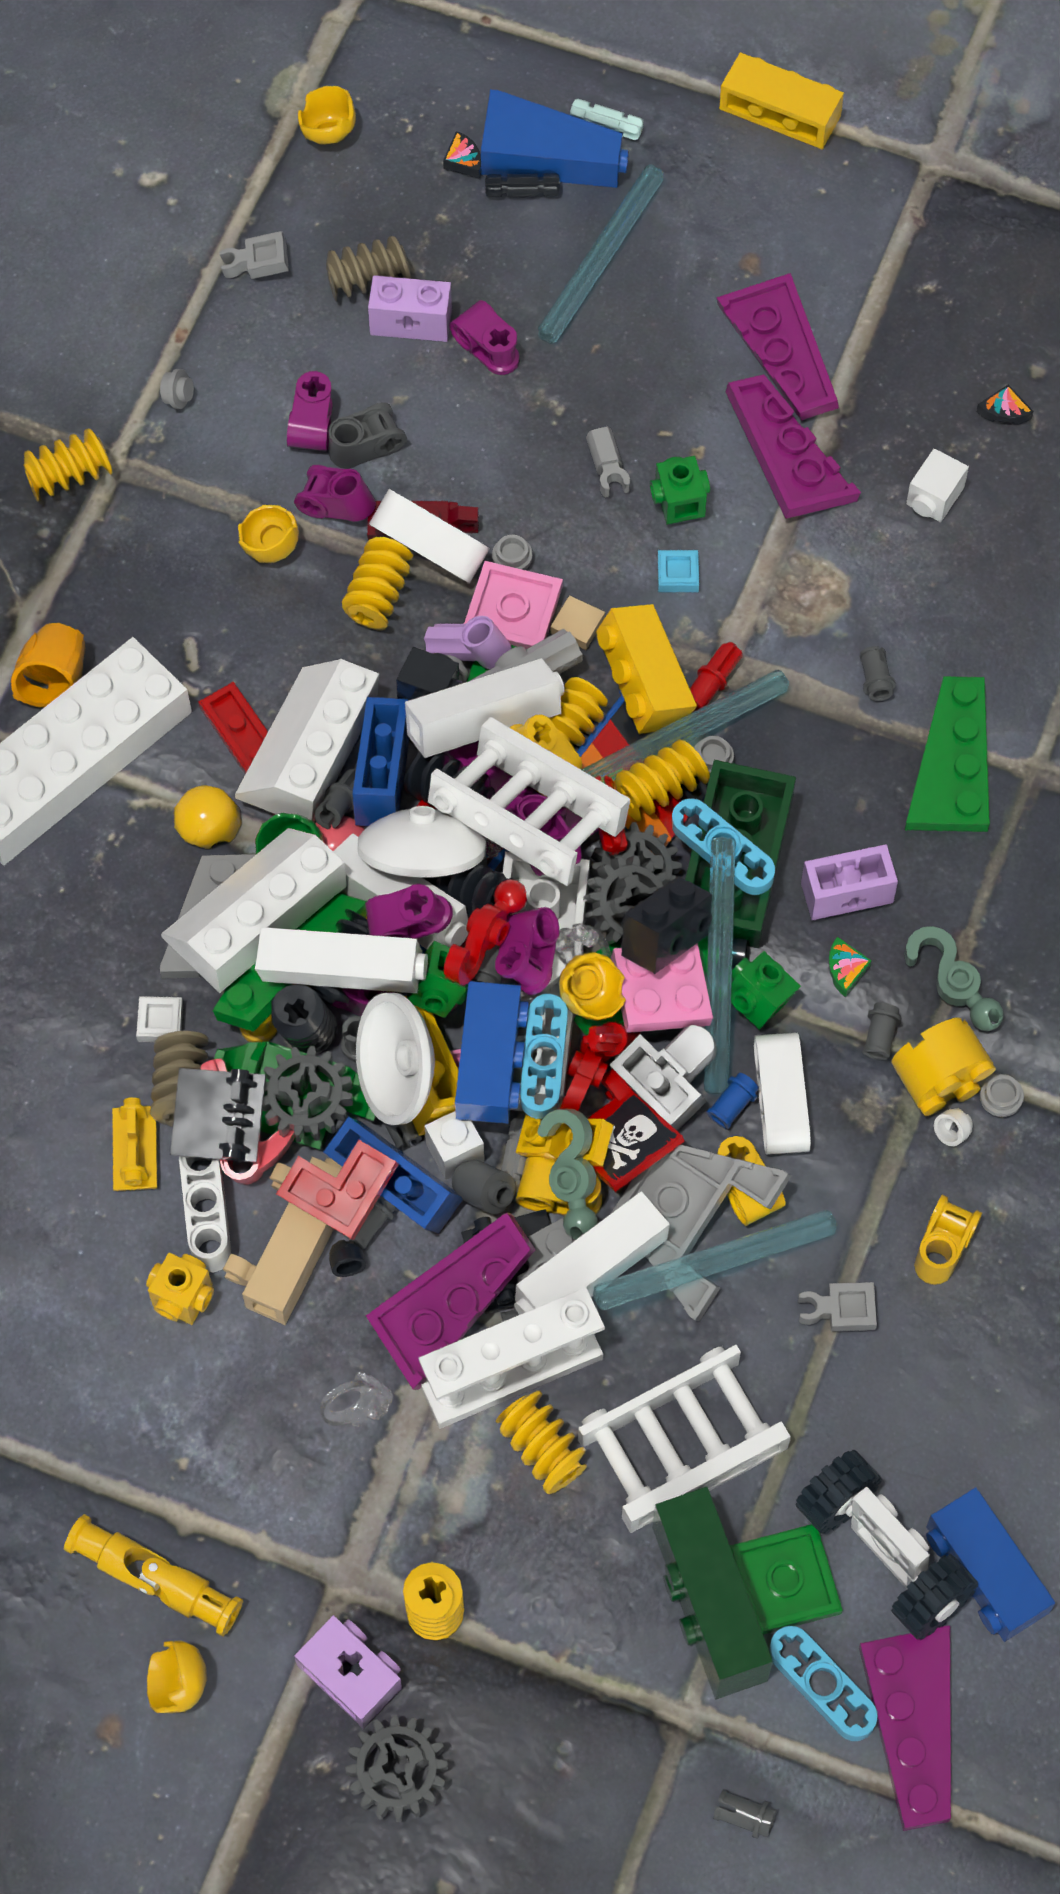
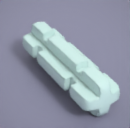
M575 99L570 110L571 116L617 132H623V137L633 140L639 139L643 130L642 118L630 114L628 117H624V112L598 104L591 107V102L582 99Z

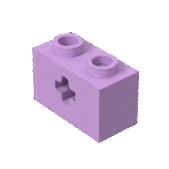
M373 276L368 305L370 335L448 341L449 323L452 313L451 282Z
M887 844L805 861L801 879L811 920L891 904L894 902L898 884Z
M333 1615L294 1657L297 1666L364 1729L402 1689L401 1679L397 1676L401 1669L383 1651L375 1655L363 1644L368 1638L352 1621L348 1619L342 1624ZM347 1661L349 1664L354 1665L359 1661L361 1673L356 1676L354 1673L349 1672L344 1676L343 1663Z

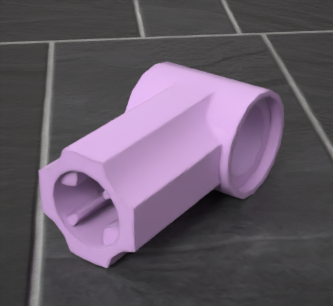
M476 616L466 624H435L434 627L427 628L424 637L427 652L451 655L461 661H478L482 667L487 669L494 668L497 660L511 649L510 642L487 616Z

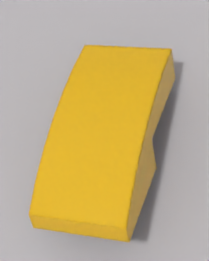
M526 1114L515 1153L525 1157H544L556 1162L559 1155L573 1140L571 1128L563 1123L554 1136L540 1137L538 1135V1128L542 1119H535ZM588 1119L592 1128V1143L588 1152L582 1158L588 1160L592 1166L603 1167L614 1125L604 1119Z

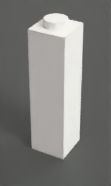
M541 658L406 701L407 735L423 757L427 758L479 741L481 726L490 717L510 727L514 724L524 725L527 719L534 715L542 714L548 718L561 714V696L564 695L563 681L559 673L553 672Z
M353 833L333 851L345 862L347 886L340 891L343 895L368 901L375 896L390 894L415 884H422L429 887L434 894L443 896L451 903L453 917L446 929L417 939L419 945L425 949H428L433 941L451 947L453 944L460 946L467 938L469 932L466 930L468 922L466 907L422 877L400 876L371 867L360 858L358 854L359 837Z
M261 927L255 970L263 982L417 993L419 980L426 979L428 956L422 953L417 939Z
M641 1191L516 1284V1303L514 1304L516 1311L519 1315L584 1287L587 1288L592 1297L665 1242L668 1237L669 1222Z

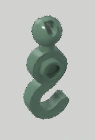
M934 926L922 927L914 931L908 938L904 953L906 964L914 966L917 963L919 949L925 945H933L939 948L942 953V959L938 968L936 985L941 999L954 1006L967 1005L971 1009V1021L978 1029L982 1031L996 1029L1003 1021V1009L995 999L983 998L979 994L981 979L977 969L968 962L955 961L957 948L952 936L944 929Z
M557 1109L548 1113L541 1120L538 1135L540 1137L554 1136L563 1123L567 1124L572 1130L573 1140L552 1166L549 1174V1184L557 1198L568 1201L569 1210L563 1218V1227L567 1235L577 1240L581 1237L582 1233L585 1234L598 1224L595 1212L586 1206L585 1198L589 1197L594 1191L596 1173L588 1160L582 1158L588 1152L592 1143V1128L588 1119L581 1112L574 1109Z

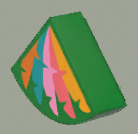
M839 937L832 944L828 964L834 986L846 997L870 968L872 960Z

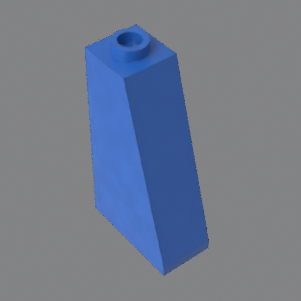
M490 89L481 146V175L501 174V177H507V174L538 173V177H543V173H556L559 175L560 182L618 187L619 172L627 173L629 150L622 149V133L514 95Z

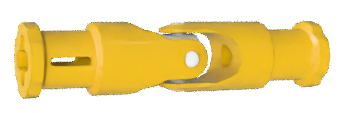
M86 1514L78 1518L65 1541L64 1551L69 1554L76 1551L96 1562L99 1570L145 1594L156 1595L169 1608L187 1618L195 1616L214 1626L216 1633L222 1637L229 1632L241 1610L243 1599L237 1596L231 1599L209 1587L208 1580L189 1570L171 1565L165 1558L119 1532L111 1534L92 1524L91 1517ZM145 1561L139 1578L133 1576L128 1571L127 1567L132 1562Z

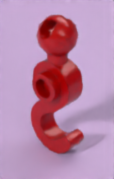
M512 879L502 881L496 887L494 893L495 904H486L481 909L477 908L472 912L466 927L469 934L465 948L453 944L447 954L444 964L445 978L463 986L468 984L480 969L486 950L492 949L495 945L500 946L505 941L510 929V923L507 921L508 914L519 912L525 907L527 902L526 889L521 882Z
M583 1039L581 1040L580 1051H576L566 1073L574 1078L560 1109H574L578 1111L589 1085L596 1088L599 1087L608 1067V1064L605 1062L611 1058V1056H606L602 1052H591L590 1045L583 1044Z

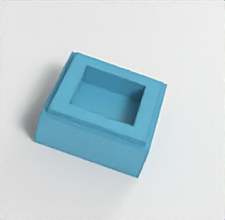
M658 550V592H699L698 550Z

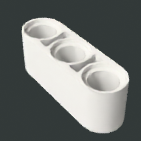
M388 489L369 522L371 526L468 583L471 582L490 550L489 547Z
M797 1032L755 1035L754 1057L757 1085L759 1086L758 1095L765 1153L770 1155L810 1152V1126L799 1034Z
M179 1156L187 1240L192 1256L201 1260L206 1265V1270L214 1273L223 1269L231 1254L220 1159ZM198 1159L211 1161L210 1166L205 1170L195 1171L190 1168L192 1163ZM204 1199H211L216 1202L215 1206L206 1212H199L194 1209L196 1204ZM209 1240H215L221 1244L213 1253L199 1251L200 1246Z

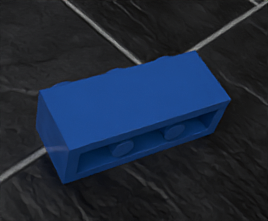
M367 697L352 793L355 825L369 826L373 822L400 810L410 739L407 735L405 702L408 699Z
M474 981L468 983L455 1097L456 1119L509 1124L510 1109L519 1108L521 1083L513 1082L514 1068H523L525 1042L517 1041L519 1027L527 1028L529 1002L521 1001V985Z
M348 1116L323 1153L343 1167L357 1141L361 1140L398 1162V1167L380 1196L424 1229L439 1234L462 1202V1197L365 1123Z
M976 1487L930 1516L926 1526L929 1531L926 1533V1538L930 1546L939 1557L944 1555L947 1557L949 1554H952L977 1580L979 1585L972 1596L981 1607L978 1611L979 1617L991 1634L994 1635L998 1632L1002 1640L1006 1642L1051 1612L1056 1602Z

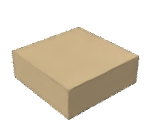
M569 595L550 626V634L553 635L562 629H565L567 632L570 631L576 639L578 646L587 650L596 635L597 629L605 618V612Z

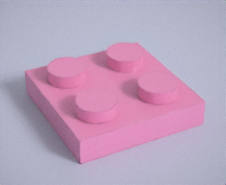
M484 561L464 624L476 616H487L510 642V645L522 646L528 649L547 638L563 588V579Z
M698 943L656 974L621 956L622 948L613 949L611 959L625 977L622 983V995L626 1001L621 1007L627 1033L678 1029L690 1025L710 1026L713 1015Z

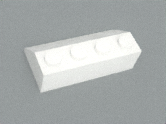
M343 659L302 667L237 789L235 798L274 814H298L313 820L315 823V811L324 801L326 789L336 782L362 731L367 697H378L379 673Z
M288 828L166 929L161 936L206 981L221 993L256 963L261 927L295 930L347 886L345 862L316 835Z

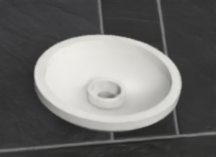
M416 806L411 809L397 811L370 824L359 835L358 854L371 867L390 874L408 877H440L464 872L478 865L485 857L486 841L483 835L452 816L428 806Z
M399 993L379 994L367 1004L360 1019L356 1039V1064L363 1095L374 1115L389 1125L407 1124L419 1114L428 1099L435 1069L434 1047L426 1023L418 1009Z

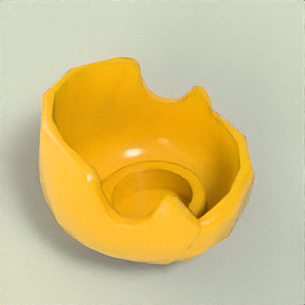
M323 86L306 95L303 112L298 110V122L305 138L318 144H333L342 141L353 130L356 123V112L348 90L339 86Z
M262 505L250 511L244 521L238 525V543L247 555L260 563H275L286 558L294 551L298 542L299 530L295 516L291 511H287V509L279 505Z
M208 785L188 790L174 808V828L183 840L205 849H210L218 842H231L242 824L240 809L224 790Z
M596 952L576 955L561 972L559 979L560 996L573 1014L596 1021L611 1018L626 1001L622 995V983L625 977L608 956Z
M181 1640L166 1641L163 1646L169 1648L153 1653L149 1661L147 1673L149 1704L156 1713L185 1712L196 1705L202 1696L207 1682L206 1665L199 1649Z

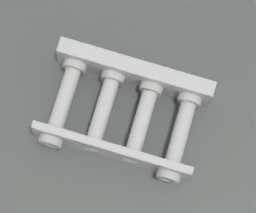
M492 717L481 726L477 751L478 757L455 779L439 769L434 770L431 774L428 803L566 886L573 879L577 852L575 850L597 828L606 831L614 837L625 828L630 798ZM492 766H496L513 776L491 799H487L470 789ZM527 786H530L548 798L525 820H522L505 810V808ZM562 807H565L583 819L559 842L540 831V829Z
M587 1288L579 1289L419 1357V1363L428 1382L421 1384L422 1391L439 1429L603 1360V1352L594 1334L604 1330L605 1326Z
M737 1345L727 1350H724L722 1346L714 1348L700 1358V1364L609 1412L606 1409H600L583 1419V1426L578 1428V1441L581 1447L598 1441L628 1494L626 1498L628 1504L622 1508V1519L630 1533L653 1522L655 1504L704 1487H708L709 1491L788 1449L791 1436L782 1421L771 1427L768 1423H762L731 1371L732 1368L739 1365L741 1352ZM713 1378L718 1382L747 1432L744 1436L746 1440L730 1448L729 1444L723 1445L692 1392L693 1389ZM674 1399L678 1401L708 1453L705 1456L706 1462L693 1469L689 1465H683L653 1413V1410ZM636 1419L668 1473V1476L665 1478L667 1483L654 1490H651L649 1486L644 1487L613 1433L615 1430Z

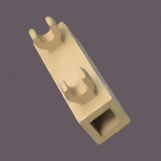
M312 1156L310 1163L335 1178L342 1166L330 1158L322 1161ZM277 1162L270 1176V1179L273 1180L272 1187L278 1190L291 1167ZM289 1202L257 1266L242 1257L230 1254L223 1267V1271L227 1272L225 1278L236 1284L246 1286L242 1293L245 1308L286 1325L334 1228Z

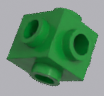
M671 457L664 462L656 463L655 480H650V491L654 504H661L666 525L705 517L710 484L706 470H699L696 457Z
M433 941L424 953L428 956L426 979L419 980L417 993H407V999L413 1005L445 1018L455 1004L461 1005L465 1001L468 984L463 986L445 978L444 964L450 947Z
M763 951L752 962L745 957L735 966L728 975L733 981L723 995L760 1030L784 1008L801 986L779 963L775 962Z

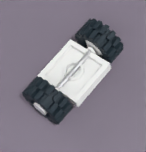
M856 1450L847 1451L841 1458L839 1456L836 1457L830 1466L826 1465L821 1469L822 1472L818 1476H814L810 1480L811 1484L803 1488L801 1491L802 1495L798 1496L795 1505L821 1534L829 1533L831 1529L835 1530L841 1522L845 1523L852 1516L851 1528L907 1589L897 1597L898 1600L893 1603L891 1612L917 1640L924 1639L927 1635L929 1636L934 1633L937 1627H942L949 1617L952 1618L957 1613V1610L968 1602L966 1599L975 1593V1589L979 1584L952 1554H949L947 1557H941L938 1562L932 1563L928 1569L930 1555L927 1551H929V1546L924 1538L913 1528H910L908 1531L896 1519L898 1516L896 1509L885 1496L879 1494L876 1497L873 1494L881 1483L880 1475Z

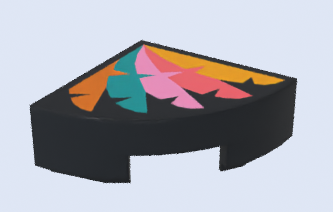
M456 131L443 160L444 169L479 179L481 175V154L475 142L465 134Z
M1008 384L980 402L976 412L988 421L1013 422L1012 424L1015 425L1031 420L1034 411Z

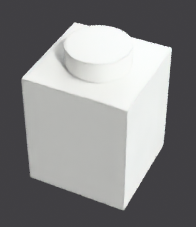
M933 449L910 483L906 504L912 507L919 515L931 517L942 522L965 487L969 466Z
M454 1111L425 1125L426 1145L445 1180L452 1178L455 1169L463 1162L472 1160L484 1162V1143L471 1120L456 1119V1112Z

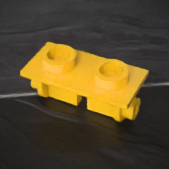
M126 1098L123 1100V1106L112 1108L113 1191L157 1189L156 1120L150 1115L151 1106H142L139 1098Z

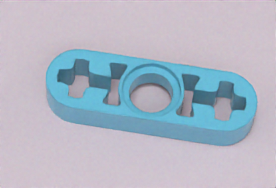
M685 799L675 806L672 813V829L679 839L745 893L759 895L771 888L774 881L775 865L767 854L702 801ZM695 813L699 815V826L708 832L704 841H700L702 839V830L693 823L687 827L683 825L684 814L688 817H692ZM726 837L733 841L735 850L728 856H719L712 851L711 843L717 838ZM742 852L747 853L744 856V863L753 870L759 866L763 868L762 877L764 879L757 876L752 880L747 878L748 869L739 861Z
M554 994L537 996L531 1002L528 1010L520 1103L523 1111L535 1119H543L548 1113L557 1110L560 1104L568 1009L565 1002ZM547 1008L553 1009V1014L556 1016L551 1021V1035L542 1034L543 1018L540 1015H543ZM539 1047H549L555 1051L557 1057L552 1064L541 1066L533 1061L531 1055ZM537 1077L546 1078L545 1094L548 1098L544 1099L542 1105L535 1104V1099L532 1097L537 1092Z
M786 1626L776 1631L771 1639L769 1652L773 1664L843 1738L850 1741H860L867 1738L872 1733L877 1722V1710L872 1701L803 1629L796 1626ZM783 1639L788 1643H792L795 1640L800 1642L801 1645L798 1653L806 1663L812 1655L818 1660L806 1668L802 1677L796 1673V1671L801 1669L802 1664L793 1655H789L786 1658L780 1655L783 1648L780 1641ZM826 1671L834 1677L836 1689L833 1693L821 1696L811 1689L809 1679L815 1672ZM843 1690L850 1694L845 1698L844 1703L852 1711H858L860 1708L865 1711L866 1714L863 1722L866 1726L864 1728H861L858 1724L853 1725L851 1728L845 1724L848 1714L840 1704H838L834 1712L828 1707L840 1698Z

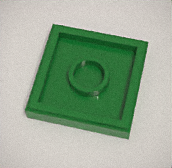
M812 1524L730 1545L763 1635L776 1632L786 1626H798L842 1614L843 1610L819 1531Z

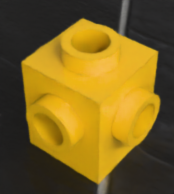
M168 1252L162 1264L156 1263L146 1282L152 1305L158 1314L172 1321L180 1319L190 1325H193L199 1312L206 1310L214 1293L206 1265L201 1260L188 1254H183L180 1258ZM177 1281H180V1282L183 1283V1284L180 1285V1286H175V1284H176Z

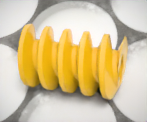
M89 428L84 431V442L77 435L71 434L69 436V448L58 439L54 441V453L45 445L39 447V459L30 450L24 452V470L37 502L39 501V489L42 487L51 497L54 496V483L56 482L65 491H68L70 477H73L82 486L84 485V472L86 471L95 480L99 479L100 466H103L110 475L113 473L100 438Z
M375 537L368 540L364 546V553L359 558V566L353 573V580L347 587V594L342 599V608L353 621L369 629L385 630L389 623L386 617L393 614L394 607L391 603L398 601L399 592L397 590H401L405 585L403 577L407 576L410 572V566L407 561L412 560L414 556L412 552L403 544L386 537Z
M572 677L565 683L564 695L561 696V714L549 719L554 723L556 729L570 747L574 749L572 744L582 746L585 743V737L581 732L585 734L593 733L595 726L592 721L601 722L604 719V713L600 707H606L608 700L593 684L579 677ZM539 727V728H537V729H535V730H536V732H539V731L543 730V728H542V727Z
M679 739L672 743L671 748L664 747L659 750L657 756L650 755L644 759L643 763L637 762L633 764L629 771L622 770L617 773L615 783L616 790L630 798L628 814L634 820L640 821L639 807H642L647 814L651 815L655 812L654 799L659 805L665 807L669 805L668 791L678 800L683 797L681 784L688 791L693 792L697 789L695 777L703 784H707L710 773L704 760L694 747L685 740Z
M538 1390L513 1402L498 1416L496 1423H502L500 1427L502 1436L507 1438L513 1436L510 1442L511 1448L517 1452L524 1450L521 1456L522 1462L527 1466L535 1465L532 1470L533 1477L537 1480L546 1479L543 1484V1490L547 1494H552L567 1486L583 1473L587 1464L581 1465L579 1461L585 1454L586 1449L580 1447L572 1451L569 1450L568 1447L574 1440L575 1435L572 1432L559 1437L557 1433L563 1426L564 1421L562 1418L550 1423L546 1420L553 1411V1406L549 1404L539 1409L536 1407L537 1402L543 1395Z
M434 1562L421 1564L409 1573L403 1588L409 1625L416 1634L424 1639L437 1641L448 1638L457 1631L463 1621L464 1601L460 1579L449 1567ZM434 1598L437 1603L433 1604L431 1599Z

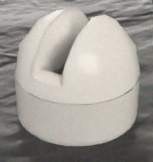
M959 1108L946 1110L934 1121V1130L937 1137L948 1146H957L966 1140L973 1128L971 1117ZM956 1125L958 1127L957 1133L952 1130Z

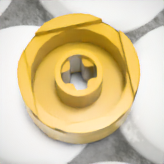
M961 1018L943 1021L922 1032L923 1041L914 1049L908 1042L894 1055L891 1061L898 1076L924 1116L938 1112L946 1105L947 1101L955 1097L959 1102L973 1097L981 1090L978 1082L987 1078L996 1070L992 1060L970 1025H968L965 1019L962 1021Z

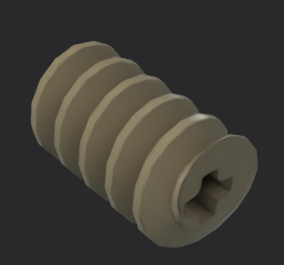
M395 236L388 237L386 249L381 241L376 239L372 242L371 252L364 243H359L356 256L348 246L343 247L341 260L334 250H330L327 253L326 270L335 301H337L339 288L343 289L348 298L352 297V289L355 284H357L362 294H366L368 281H372L373 276L398 278V274L402 273L404 278L411 279L404 248L399 244Z
M175 1031L161 1035L155 1040L154 1051L156 1055L153 1058L155 1071L152 1075L154 1087L151 1092L153 1103L151 1104L150 1115L159 1123L173 1127L179 1068L200 1069L201 1065L199 1064L207 1061L208 1053L205 1050L199 1049L208 1045L209 1038L205 1034L195 1031Z

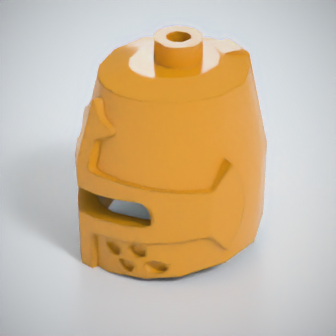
M61 623L46 624L37 633H34L24 644L11 676L13 698L32 706L45 708L81 679L85 653L84 635L78 629ZM24 676L48 685V689L31 684Z

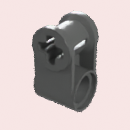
M376 403L365 410L340 417L332 422L329 427V456L334 465L346 469L354 468L372 459L391 455L405 445L407 436L404 430L398 429L395 424L390 404Z

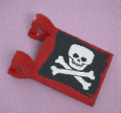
M612 1068L604 1074L601 1083L608 1089L605 1095L610 1102L587 1119H604L614 1125L603 1167L593 1166L595 1173L616 1192L685 1141L683 1136L634 1093L626 1081Z

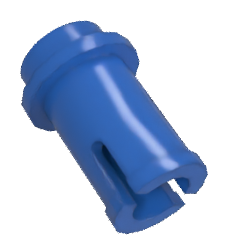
M740 1072L736 1077H729L727 1080L729 1086L713 1106L706 1111L711 1120L724 1129L731 1127L732 1122L749 1101L755 1102L757 1099L756 1092L759 1090V1086L750 1077Z

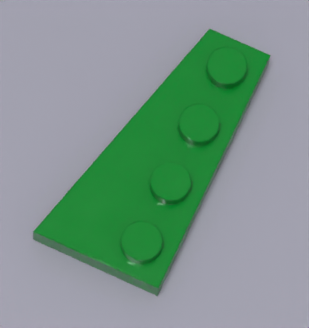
M943 676L904 830L988 832L990 821L985 677Z
M338 893L295 930L339 933L335 924L339 919L349 920L345 913L346 909L352 910L364 918L366 917V901ZM255 963L225 989L213 1009L216 1020L254 1032L272 1014L271 1001L277 992L293 984L263 982L255 970Z

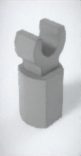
M607 426L591 430L587 434L586 439L596 471L600 475L601 494L605 498L609 497V483L619 482L623 487L624 493H628L630 477L626 470L622 469L623 464L611 428Z

